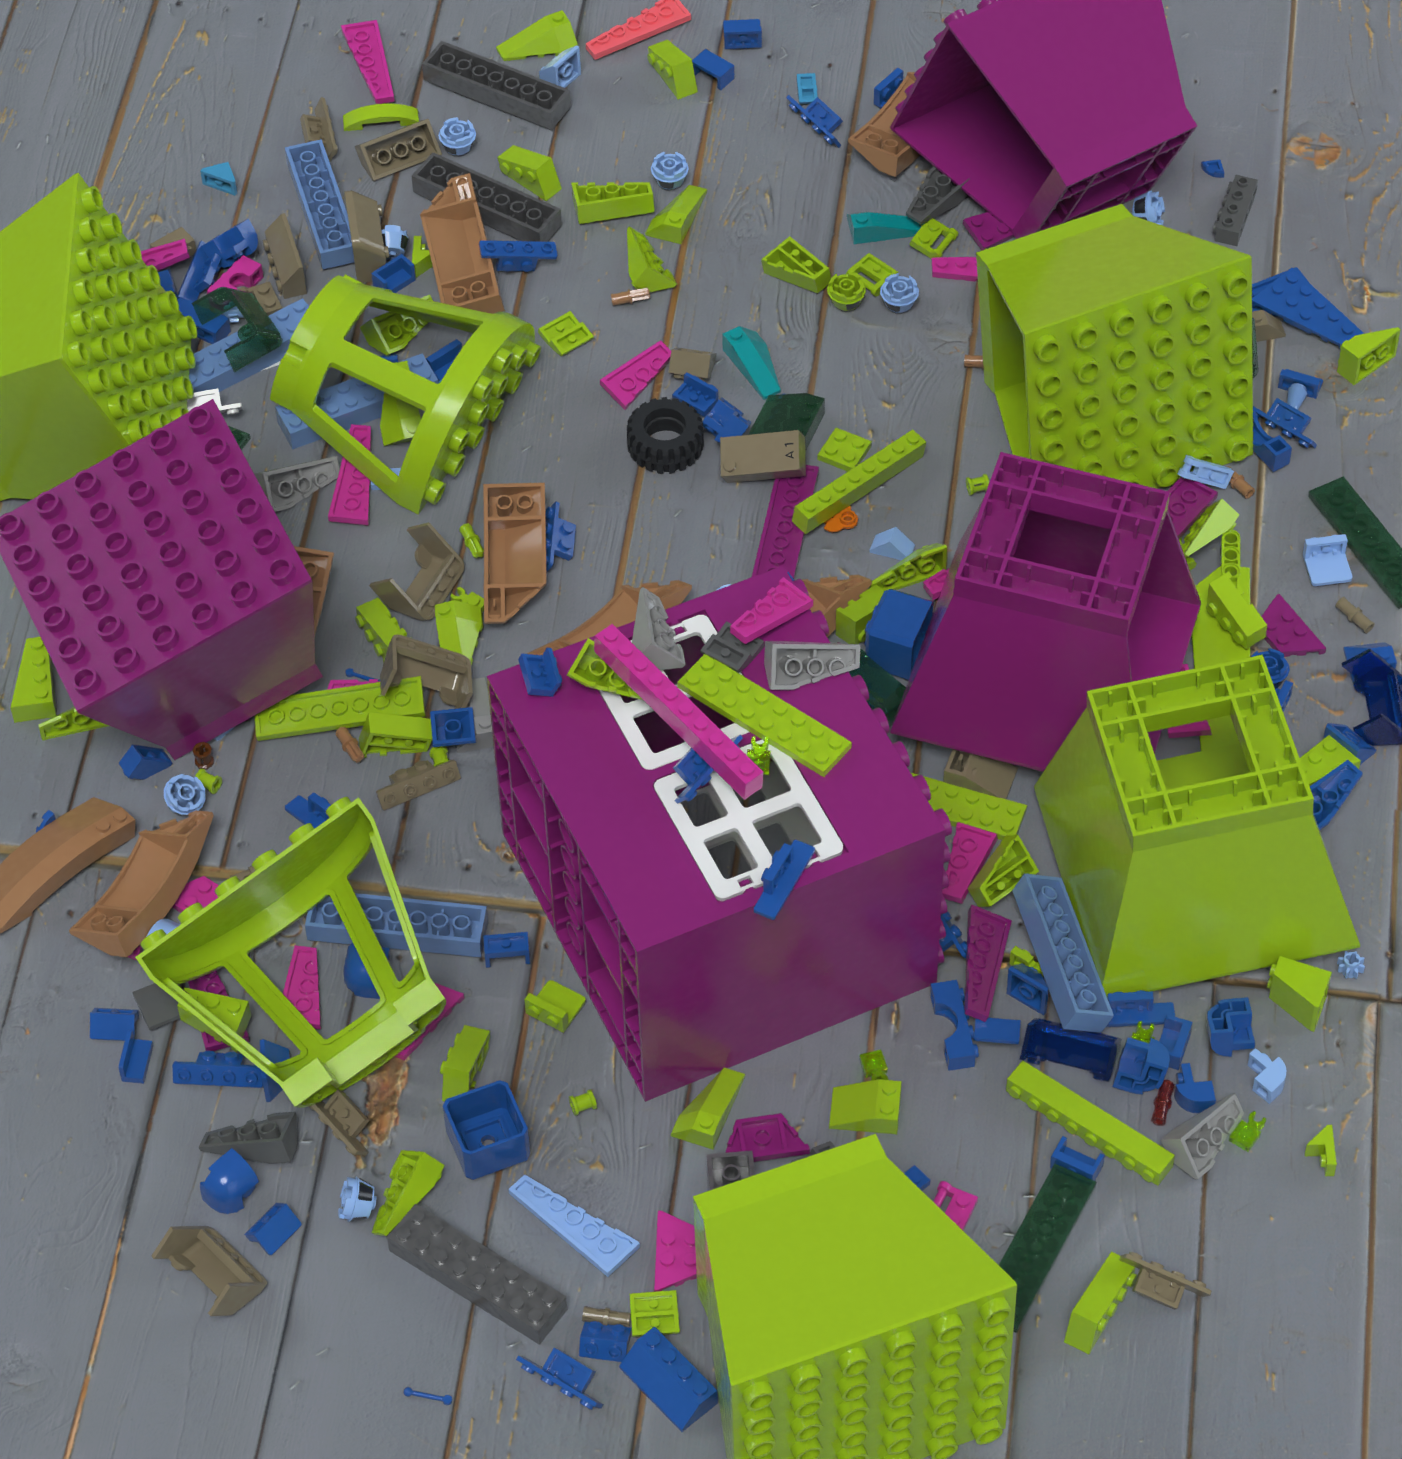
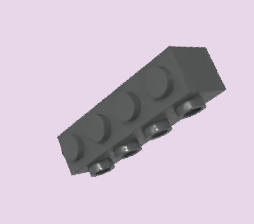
M1235 175L1233 182H1229L1227 189L1229 194L1224 196L1222 203L1224 208H1220L1217 218L1219 222L1215 221L1213 233H1216V242L1238 246L1256 195L1257 179Z

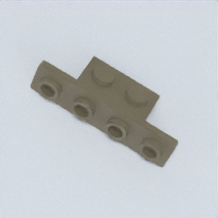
M321 97L315 108L316 116L302 114L300 121L305 143L322 139L329 162H331L333 156L337 154L338 146L334 139L335 133L332 130L328 105H326L325 98Z
M454 759L435 767L428 760L419 761L410 768L395 771L394 774L389 776L391 785L377 790L376 793L381 808L387 810L455 782L461 777Z
M337 1090L326 1104L321 1101L308 1106L319 1114L318 1118L322 1123L328 1125L333 1130L332 1134L347 1145L345 1148L349 1153L355 1156H366L369 1153L356 1138L369 1122V1119L342 1090Z
M1129 1252V1254L1121 1255L1119 1259L1140 1269L1132 1290L1133 1292L1174 1310L1178 1308L1184 1289L1202 1297L1211 1295L1212 1291L1207 1289L1206 1284L1197 1280L1191 1282L1184 1279L1185 1275L1177 1271L1168 1272L1163 1269V1265L1151 1261L1148 1263L1143 1261V1257L1137 1253Z

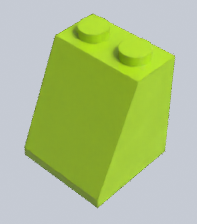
M1279 956L1277 964H1272L1269 973L1270 978L1267 984V988L1270 989L1269 998L1307 1029L1314 1032L1327 998L1332 972Z

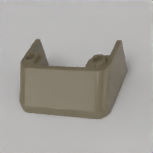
M344 191L357 281L361 283L372 282L371 273L385 265L386 258H389L388 246H384L379 218V216H383L381 204L377 205L376 200L355 191Z
M429 522L408 527L407 532L419 544L415 551V559L422 567L407 591L404 592L392 578L373 582L369 585L391 610L420 621L430 620L434 617L435 605L444 602L464 571V562Z
M394 635L392 637L380 674L381 695L385 696L389 687L398 686L401 679L421 676L422 685L439 691V696L445 704L454 705L455 709L466 708L473 694L471 661L466 656L406 636Z
M209 1226L170 1227L151 1256L153 1259H169L171 1265L179 1271L191 1270L217 1296L214 1305L208 1312L210 1316L235 1314L260 1294L267 1285L266 1279L219 1232Z

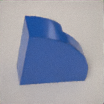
M1220 159L1201 162V168L1205 173L1213 177L1224 178L1225 173Z
M48 810L42 816L44 820L40 827L37 826L36 833L55 820L53 812Z

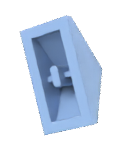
M897 527L875 535L870 553L903 560L913 553L915 544Z

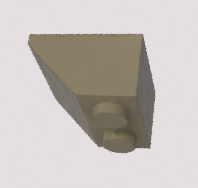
M674 348L671 350L669 373H673L675 378L684 379V374L688 372L705 381V378H711L717 353Z

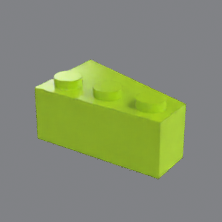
M668 39L648 47L649 54L647 58L649 63L655 68L678 100L698 92L693 63L689 56Z
M512 145L497 157L503 174L545 201L562 189L551 157Z
M790 236L761 259L765 274L817 294L831 280L829 267Z
M1228 571L1209 583L1206 608L1211 616H1215L1223 629L1228 630L1233 635L1234 640L1247 649L1266 637L1267 624L1253 604L1248 605L1242 597V594H1244L1241 587L1237 589L1230 580L1233 576Z
M874 585L859 595L860 599L857 601H848L847 605L849 606L846 608H837L836 636L848 644L863 643L866 640V625L871 620L874 608L878 605L885 590Z
M369 712L359 736V748L364 754V758H367V754L373 753L387 756V752L400 751V754L427 752L432 742L431 719Z
M1018 834L1006 835L968 887L978 907H990L1009 894L1024 873L1035 875L1039 872Z
M184 987L188 994L243 1038L251 1018L249 1001ZM178 1002L177 1007L181 1021L200 1032L208 1033L214 1037V1040L222 1041L229 1045L232 1050L238 1052V1050Z
M464 1025L461 1033L456 1034L454 1046L449 1048L447 1060L442 1062L440 1074H443L442 1101L445 1102L448 1098L468 1092L470 1088L475 1089L476 1081H473L477 1071L482 1070L489 1050V1030Z

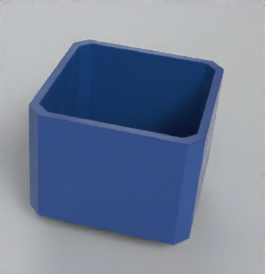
M894 589L884 591L878 605L874 608L871 620L868 621L865 628V663L868 668L909 680L933 615L934 601Z
M499 1080L445 1100L443 1112L446 1132L467 1178L474 1180L528 1160L530 1156L528 1128L507 1082ZM489 1139L494 1141V1143L486 1146L482 1145V1143L485 1140Z

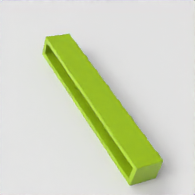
M912 429L796 505L792 522L805 534L809 533L921 459L924 455L926 441Z
M1022 1060L1007 1078L1006 1091L1013 1098L1022 1100L1032 1110L1041 1112L1050 1121L1057 1122L1065 1127L1069 1133L1076 1134L1084 1139L1088 1145L1097 1147L1107 1157L1114 1158L1122 1163L1126 1169L1140 1174L1147 1182H1152L1158 1186L1173 1168L1175 1158L1173 1153Z

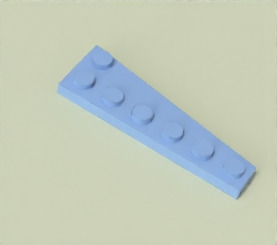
M523 1175L508 1189L509 1194L607 1277L640 1248V1243L618 1229L614 1230L598 1217L594 1218L587 1214L586 1210L581 1207H575L567 1202L566 1198L553 1193L549 1188L527 1175Z

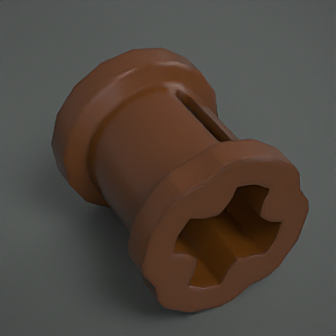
M199 742L193 747V755L196 757L195 765L199 769L207 770L214 764L210 744Z

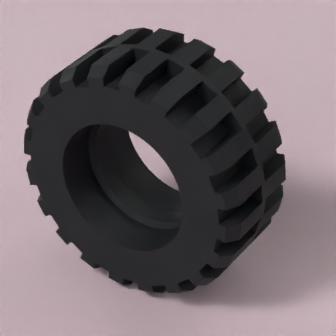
M661 397L659 400L654 398L649 403H642L640 408L637 407L632 412V415L629 416L627 425L628 452L635 462L637 461V464L642 468L645 466L646 470L651 472L654 470L659 474L669 472L670 474L675 473L676 470L682 471L686 469L687 465L690 467L700 457L704 446L702 418L693 406L689 407L687 402H680L677 398L667 399V397ZM659 431H673L680 434V436L671 440H658L651 437L652 434Z

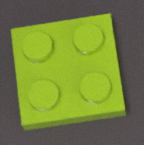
M835 428L817 454V460L848 472L862 462L872 446V441Z

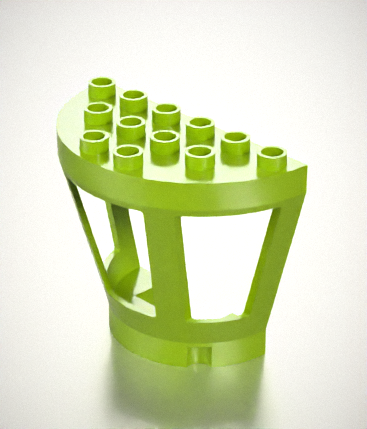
M346 274L343 277L338 275L330 280L319 292L296 327L290 339L287 352L278 366L271 389L270 400L291 410L393 501L419 515L427 502L433 505L439 502L446 487V483L442 482L447 474L455 477L459 473L466 457L461 453L466 446L472 449L478 446L485 431V428L481 426L485 419L492 422L496 420L504 404V400L500 399L504 392L511 395L514 394L523 376V373L519 372L523 365L531 368L540 355L541 346L534 343L535 331L533 326L510 313L497 312L491 314L393 293L390 289L365 285ZM368 306L473 333L454 359L442 381L438 384L344 340ZM333 367L425 411L412 438L399 476L317 406L316 400L329 368Z
M343 797L334 802L326 810L329 819L316 828L311 823L299 827L289 836V840L292 843L290 847L278 855L274 850H269L260 855L252 863L255 872L242 881L237 876L225 880L214 891L218 896L216 900L204 908L200 903H195L186 908L177 917L181 925L167 935L163 929L148 935L140 943L144 951L135 957L154 983L276 1081L297 1108L317 1104L334 1094L337 1090L344 1091L376 1071L415 1041L426 1030V1026L438 1018L446 1005L445 997L428 973L376 822L359 797L353 802L348 797ZM372 847L375 850L414 961V965L401 981H398L348 880L349 876L366 858ZM330 896L372 980L380 1001L354 1022L330 1038L324 1039L248 955L249 952L284 931L326 897ZM222 967L226 968L301 1051L300 1054L282 1062L273 1063L177 984L197 979Z

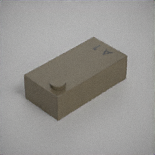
M799 430L720 437L721 477L727 483L806 476L805 436Z

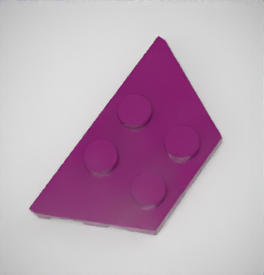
M1280 594L1276 595L1261 616L1267 624L1265 641L1272 649L1282 652L1284 657L1291 655L1304 656L1307 652H1318L1319 655L1324 654L1326 647L1284 598Z
M782 1113L737 1119L725 1152L752 1151L753 1162L810 1154V1148L808 1144H804L798 1137V1132L788 1124L787 1119Z

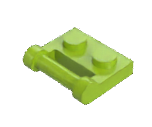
M932 218L922 225L911 239L909 245L931 259L942 257V253L951 241H954L959 236V233L956 229L948 228ZM941 234L945 236L936 249L931 248Z
M870 253L848 270L856 274L862 272L877 283L873 284L861 276V281L875 297L880 295V289L885 279L890 275L898 273V271Z

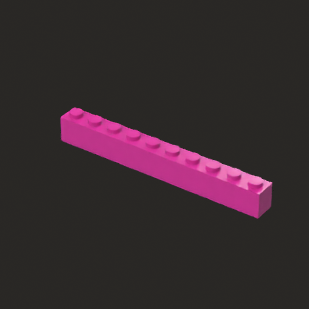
M613 624L595 635L594 652L744 800L762 788L764 772Z

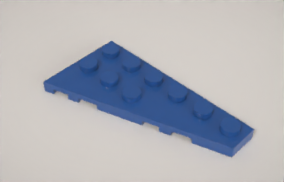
M1290 268L1252 298V306L1255 307L1257 305L1265 309L1269 314L1272 315L1273 313L1283 318V321L1309 334L1314 333L1320 336L1321 340L1325 342L1330 341L1338 345L1339 349L1345 340H1350L1355 335L1365 334L1293 268Z

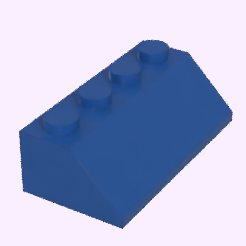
M655 1326L634 1343L619 1366L629 1379L681 1432L718 1404V1390Z

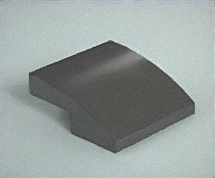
M726 621L717 635L712 634L700 651L702 654L719 661L739 673L755 659L764 648L765 643L763 640L756 638L744 644L730 633V626L732 624Z
M156 983L132 992L149 1030L180 1019L177 1007L178 1001Z

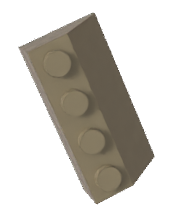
M429 119L421 120L354 146L361 165L372 181L424 162L432 153L442 155Z
M282 213L265 230V240L262 241L264 250L269 251L267 253L269 265L273 264V267H271L273 278L278 279L276 281L277 290L282 292L284 299L307 294L302 262L286 214Z

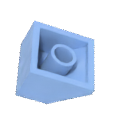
M576 45L555 56L550 63L541 68L539 78L566 88L581 75L580 47Z

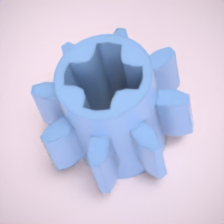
M229 299L228 304H223V315L229 318V323L240 322L239 318H244V304L238 303V299Z
M1345 951L1344 958L1338 957V973L1342 972L1346 979L1353 977L1357 979L1358 972L1364 973L1365 966L1363 963L1365 958L1360 957L1357 951Z

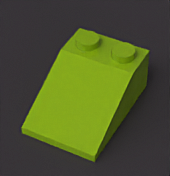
M1398 327L1355 335L1350 340H1345L1340 346L1337 373L1353 385L1363 380L1396 356L1401 329Z
M877 1079L833 1087L829 1129L897 1134L901 1081Z

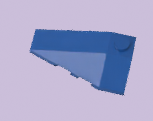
M1349 760L1310 786L1314 797L1313 813L1319 830L1330 823L1363 776V773Z

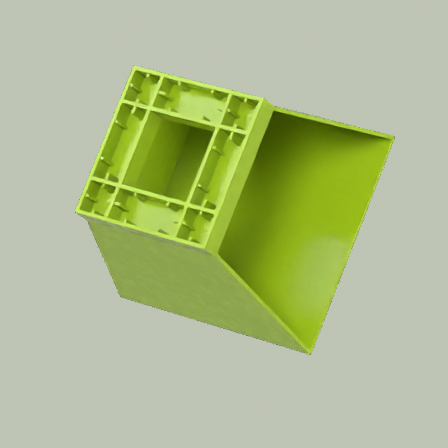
M79 173L71 176L0 231V501L9 498L34 499L39 494L49 491L74 477L80 471L90 468L113 455L116 451L124 449L149 435L155 429L161 428L188 413L187 400L193 398L194 395L193 386L189 379V369L195 368V357L191 349V340L197 338V327L193 318L182 315L174 292L163 289L160 285L157 269L153 265L147 266L144 263L138 243L134 239L127 240L122 233L119 217L115 213L108 214L103 207L102 196L97 187H89Z
M1123 204L976 252L984 382L995 394L1012 455L1156 489L1168 487L1181 477L1177 473L1185 463L1183 460L1186 455L1218 465L1241 461L1253 455L1252 257L1250 255L1135 217ZM1192 466L1190 471L1193 472L1195 466Z
M1263 655L1087 691L1086 709L1034 785V790L1060 876L1106 996H1108V993L1156 991L1270 967L1273 963L1277 964L1279 956L1298 961L1360 948L1355 928L1313 813L1314 797ZM1228 715L1231 716L1240 743L1156 760L1147 732Z
M876 1134L693 1196L697 1292L708 1317L727 1459H922L931 1456L932 1459H946L958 1450V1445L975 1440L980 1445L988 1444L1002 1435V1429L1006 1428L1017 1284L887 1158Z

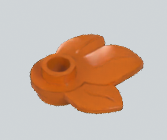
M848 506L825 521L824 529L829 532H838L842 529L854 528L858 524V517L851 510V506Z

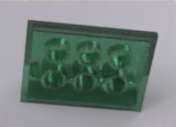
M808 393L769 395L748 435L799 430L805 436L806 452L825 414V398Z

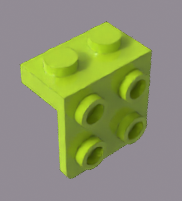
M549 980L537 996L529 993L524 999L526 1014L563 1033L586 1003L584 996L553 980Z

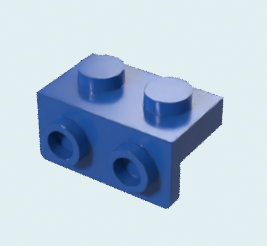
M686 372L684 374V383L672 394V398H677L680 402H687L689 407L693 406L698 414L705 417L718 402V389L700 380L697 376Z
M546 648L543 655L521 654L518 661L528 695L553 697L561 686L562 677L559 674L557 660L554 657L552 648Z
M585 1321L580 1335L579 1356L622 1362L627 1355L632 1328L624 1327L620 1324L603 1325L597 1321Z

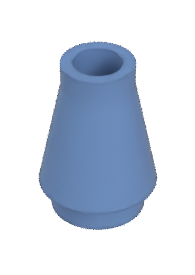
M1299 383L1292 384L1288 388L1287 404L1298 410L1307 396L1306 387Z

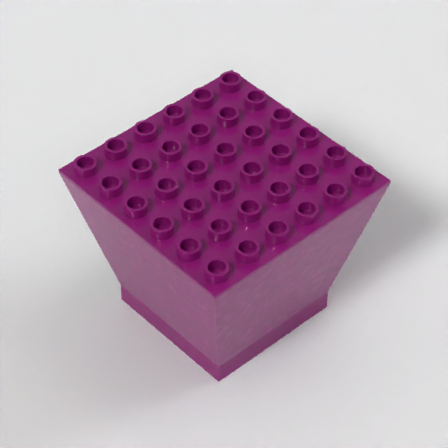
M982 0L977 5L978 10L967 14L964 9H959L944 19L943 22L946 27L934 37L935 47L924 55L925 65L914 73L915 83L906 88L904 91L907 96L906 99L895 107L897 115L890 126L891 130L940 172L949 177L956 185H961L968 180L961 189L1001 223L1003 222L1012 231L1016 239L1119 204L1127 203L1151 191L1197 127L1185 106L1162 0Z
M214 399L191 409L176 420L155 429L142 439L124 449L116 451L108 458L86 470L80 471L74 477L49 491L39 494L31 501L0 517V554L76 711L81 715L162 746L176 760L192 751L197 743L212 740L323 677L315 662L313 581Z
M1000 452L985 496L956 549L890 733L1044 772L1086 709L1087 691L1180 672L1201 607V600L1168 511L1170 492ZM1162 729L1147 732L1154 754Z

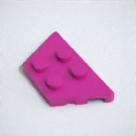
M205 876L186 883L172 908L180 913L195 903H200L204 908L218 898L214 891L219 885Z
M658 1211L654 1292L662 1291L672 1285L677 1287L684 1284L687 1280L697 1278L694 1226L663 1211Z

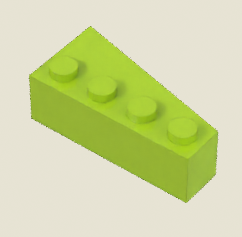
M41 637L27 638L10 707L14 723L56 716L52 659Z
M1330 735L1300 757L1309 786L1347 760L1358 769L1361 762L1360 759Z

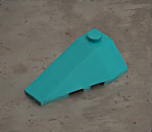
M873 212L847 214V221L854 245L914 237L923 225H920L908 216Z
M741 326L723 333V351L762 399L765 400L780 393L781 389L767 344L756 331Z

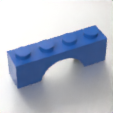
M1253 408V451L1275 472L1290 464L1292 447L1280 435L1275 438L1270 437L1260 426L1255 409Z
M957 980L932 983L930 986V998L934 1014L946 1017L956 1027L953 1035L944 1040V1056L948 1071L975 1067V1058L979 1057L977 1044L972 1042L974 1031L972 1025H968L969 1015L965 1014V1007L962 1002L965 1001L963 988H959Z

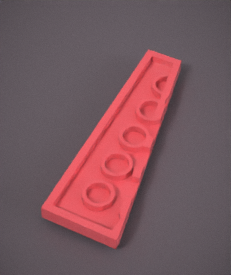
M659 0L649 10L647 8L642 10L641 14L637 17L628 18L625 24L616 25L609 31L587 42L586 50L594 60L688 22L691 20V14L679 0Z

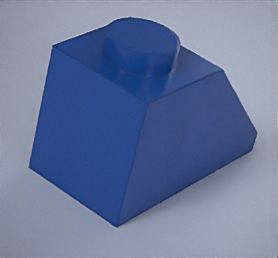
M132 744L120 760L119 765L128 778L144 780L170 767L172 761L163 749Z

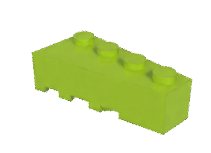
M571 182L573 203L579 224L654 212V199L650 182H625L624 185H617L614 182H607V185H595V182H587V185H578V182Z
M375 598L356 607L357 616H355L358 627H363L365 630L366 639L368 642L372 641L377 656L383 658L384 664L392 637L394 635L406 636L407 632L404 628L400 629L395 617L391 618L390 611L379 598Z
M1111 1251L1072 1310L1064 1343L1087 1354L1091 1353L1109 1319L1115 1314L1119 1302L1124 1300L1128 1286L1132 1287L1137 1278V1274L1134 1273L1136 1267L1120 1261L1121 1256Z

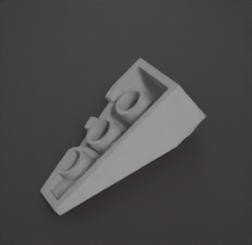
M337 456L254 474L276 512L293 507L302 499L309 497L313 492L337 479L340 469Z
M642 587L639 592L632 643L659 670L683 668L686 665L684 652L681 645H676L673 637L676 635L674 629L670 628L665 621L668 619V615L660 598Z
M765 641L764 665L769 689L793 690L830 676H836L857 669L860 666V645Z
M485 677L472 679L473 694L466 708L473 707L476 743L456 745L457 753L494 747L489 695Z
M1236 1093L1227 1096L1174 1128L1161 1139L1164 1148L1175 1155L1174 1164L1194 1179H1199L1213 1167L1215 1156L1218 1151L1223 1150L1225 1147L1224 1141L1229 1134L1233 1133L1244 1115Z

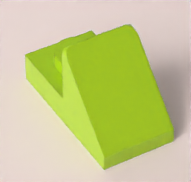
M414 236L412 263L414 264L415 277L420 276L433 267L430 252L426 250V244H422V236Z
M1327 1125L1306 1145L1305 1150L1306 1157L1320 1156V1167H1324L1325 1176H1334L1337 1166L1332 1125Z

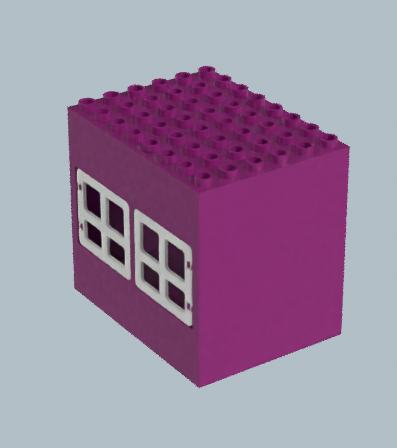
M780 566L665 609L668 615V619L665 621L676 633L673 638L676 645L680 644L683 649L686 665L683 668L660 671L677 687V682L704 655L700 651L712 634L717 635L726 621L733 624L747 610H752L754 604L759 599H764L772 587H777L783 577L809 596L804 582L801 579L792 581L784 566ZM810 609L757 637L763 640L764 643L765 641L830 643L827 638L829 627L825 616L820 610L811 612ZM635 621L617 627L632 642ZM595 636L590 637L589 639L594 641ZM587 639L553 651L554 657L557 660L559 674L562 677L561 686L553 697L528 695L520 664L487 676L502 834L645 1102L720 1072L724 1067L730 1068L927 988L932 983H937L938 964L944 962V954L939 940L946 937L941 915L947 913V904L942 894V889L949 886L948 876L943 867L944 863L950 861V852L945 842V837L952 834V827L946 812L943 809L934 811L928 801L931 799V793L925 778L921 774L913 777L907 767L910 766V759L904 744L901 741L892 743L887 735L889 733V724L883 710L879 707L872 710L868 705L869 692L865 681L860 675L851 677L849 672H845L793 690L769 689L764 665L765 646L755 659L739 672L742 676L852 742V748L825 777L820 776L682 691L727 737L732 739L741 735L743 739L738 743L739 748L764 772L760 791L766 801L745 808L740 803L732 787L714 770L710 774L712 778L702 787L700 785L696 791L698 792L697 795L702 793L708 794L721 818L699 827L693 825L681 802L677 804L674 801L688 784L677 774L673 767L691 747L644 700L586 687L567 676ZM778 823L791 844L794 840H799L814 846L815 853L776 919L771 920L754 913V906L763 893L762 874L765 868H770L772 864V856L757 830ZM734 841L751 870L733 878L725 879L708 850L726 842Z

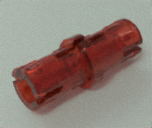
M1170 1080L1163 1081L1158 1095L1154 1099L1155 1108L1151 1122L1158 1126L1166 1124L1167 1113L1172 1106L1171 1096L1175 1084Z

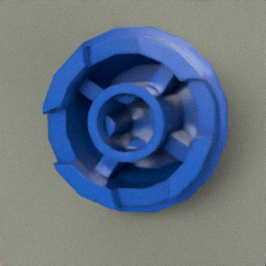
M1271 648L1260 653L1256 651L1251 657L1263 655L1274 688L1277 689L1284 682L1290 671L1284 654Z

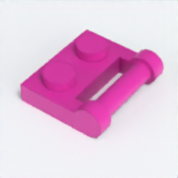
M941 1181L937 1187L938 1192L933 1202L940 1208L945 1197H951L952 1199L945 1214L964 1231L978 1202V1197L952 1187L948 1182Z

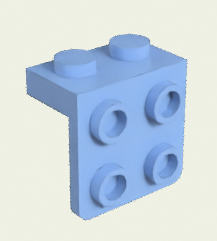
M1346 534L1305 539L1303 558L1313 586L1352 581V573L1345 554L1348 541Z

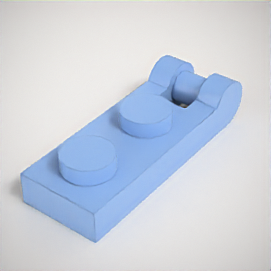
M1186 455L1183 460L1185 463L1177 474L1186 479L1226 489L1234 471L1229 467ZM1195 466L1193 472L1190 471L1191 467Z

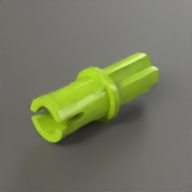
M469 523L463 524L459 531L465 540V546L470 549L474 558L483 557L484 550L480 544V537L475 534Z

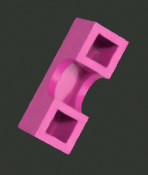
M244 255L238 261H235L232 267L208 288L209 304L223 311V304H228L229 299H238L239 303L236 287L245 286L250 288L256 286L264 278L262 264Z

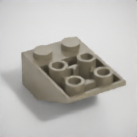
M953 749L944 770L943 782L1007 799L1018 768L1011 763Z

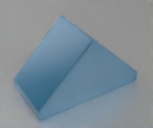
M229 162L205 167L200 170L203 185L236 196V182Z

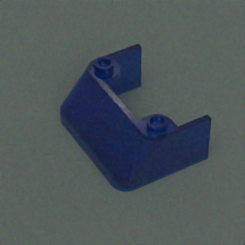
M1371 649L1342 662V667L1354 676L1355 681L1353 685L1358 693L1361 692L1366 697L1370 719L1353 727V731L1372 746L1402 745L1401 673Z
M1034 1018L1027 1024L1019 1060L1024 1061L1027 1058V1062L1040 1065L1041 1061L1047 1060L1090 1071L1091 1074H1094V1079L1109 1082L1113 1075L1122 1039L1098 1032L1063 1029L1061 1023Z

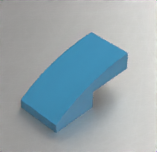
M815 73L797 74L799 104H811L818 97Z

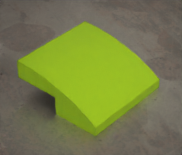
M571 311L538 329V333L543 340L560 356L569 353L594 338L583 322L579 323Z
M676 1290L629 1294L632 1337L643 1336L654 1326L663 1335L680 1333Z

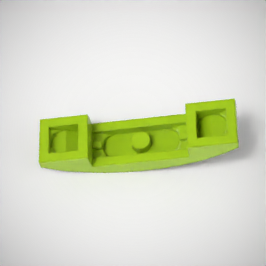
M374 104L357 108L343 115L344 131L363 130L362 124L400 121V126H408L419 122L418 109L402 104Z

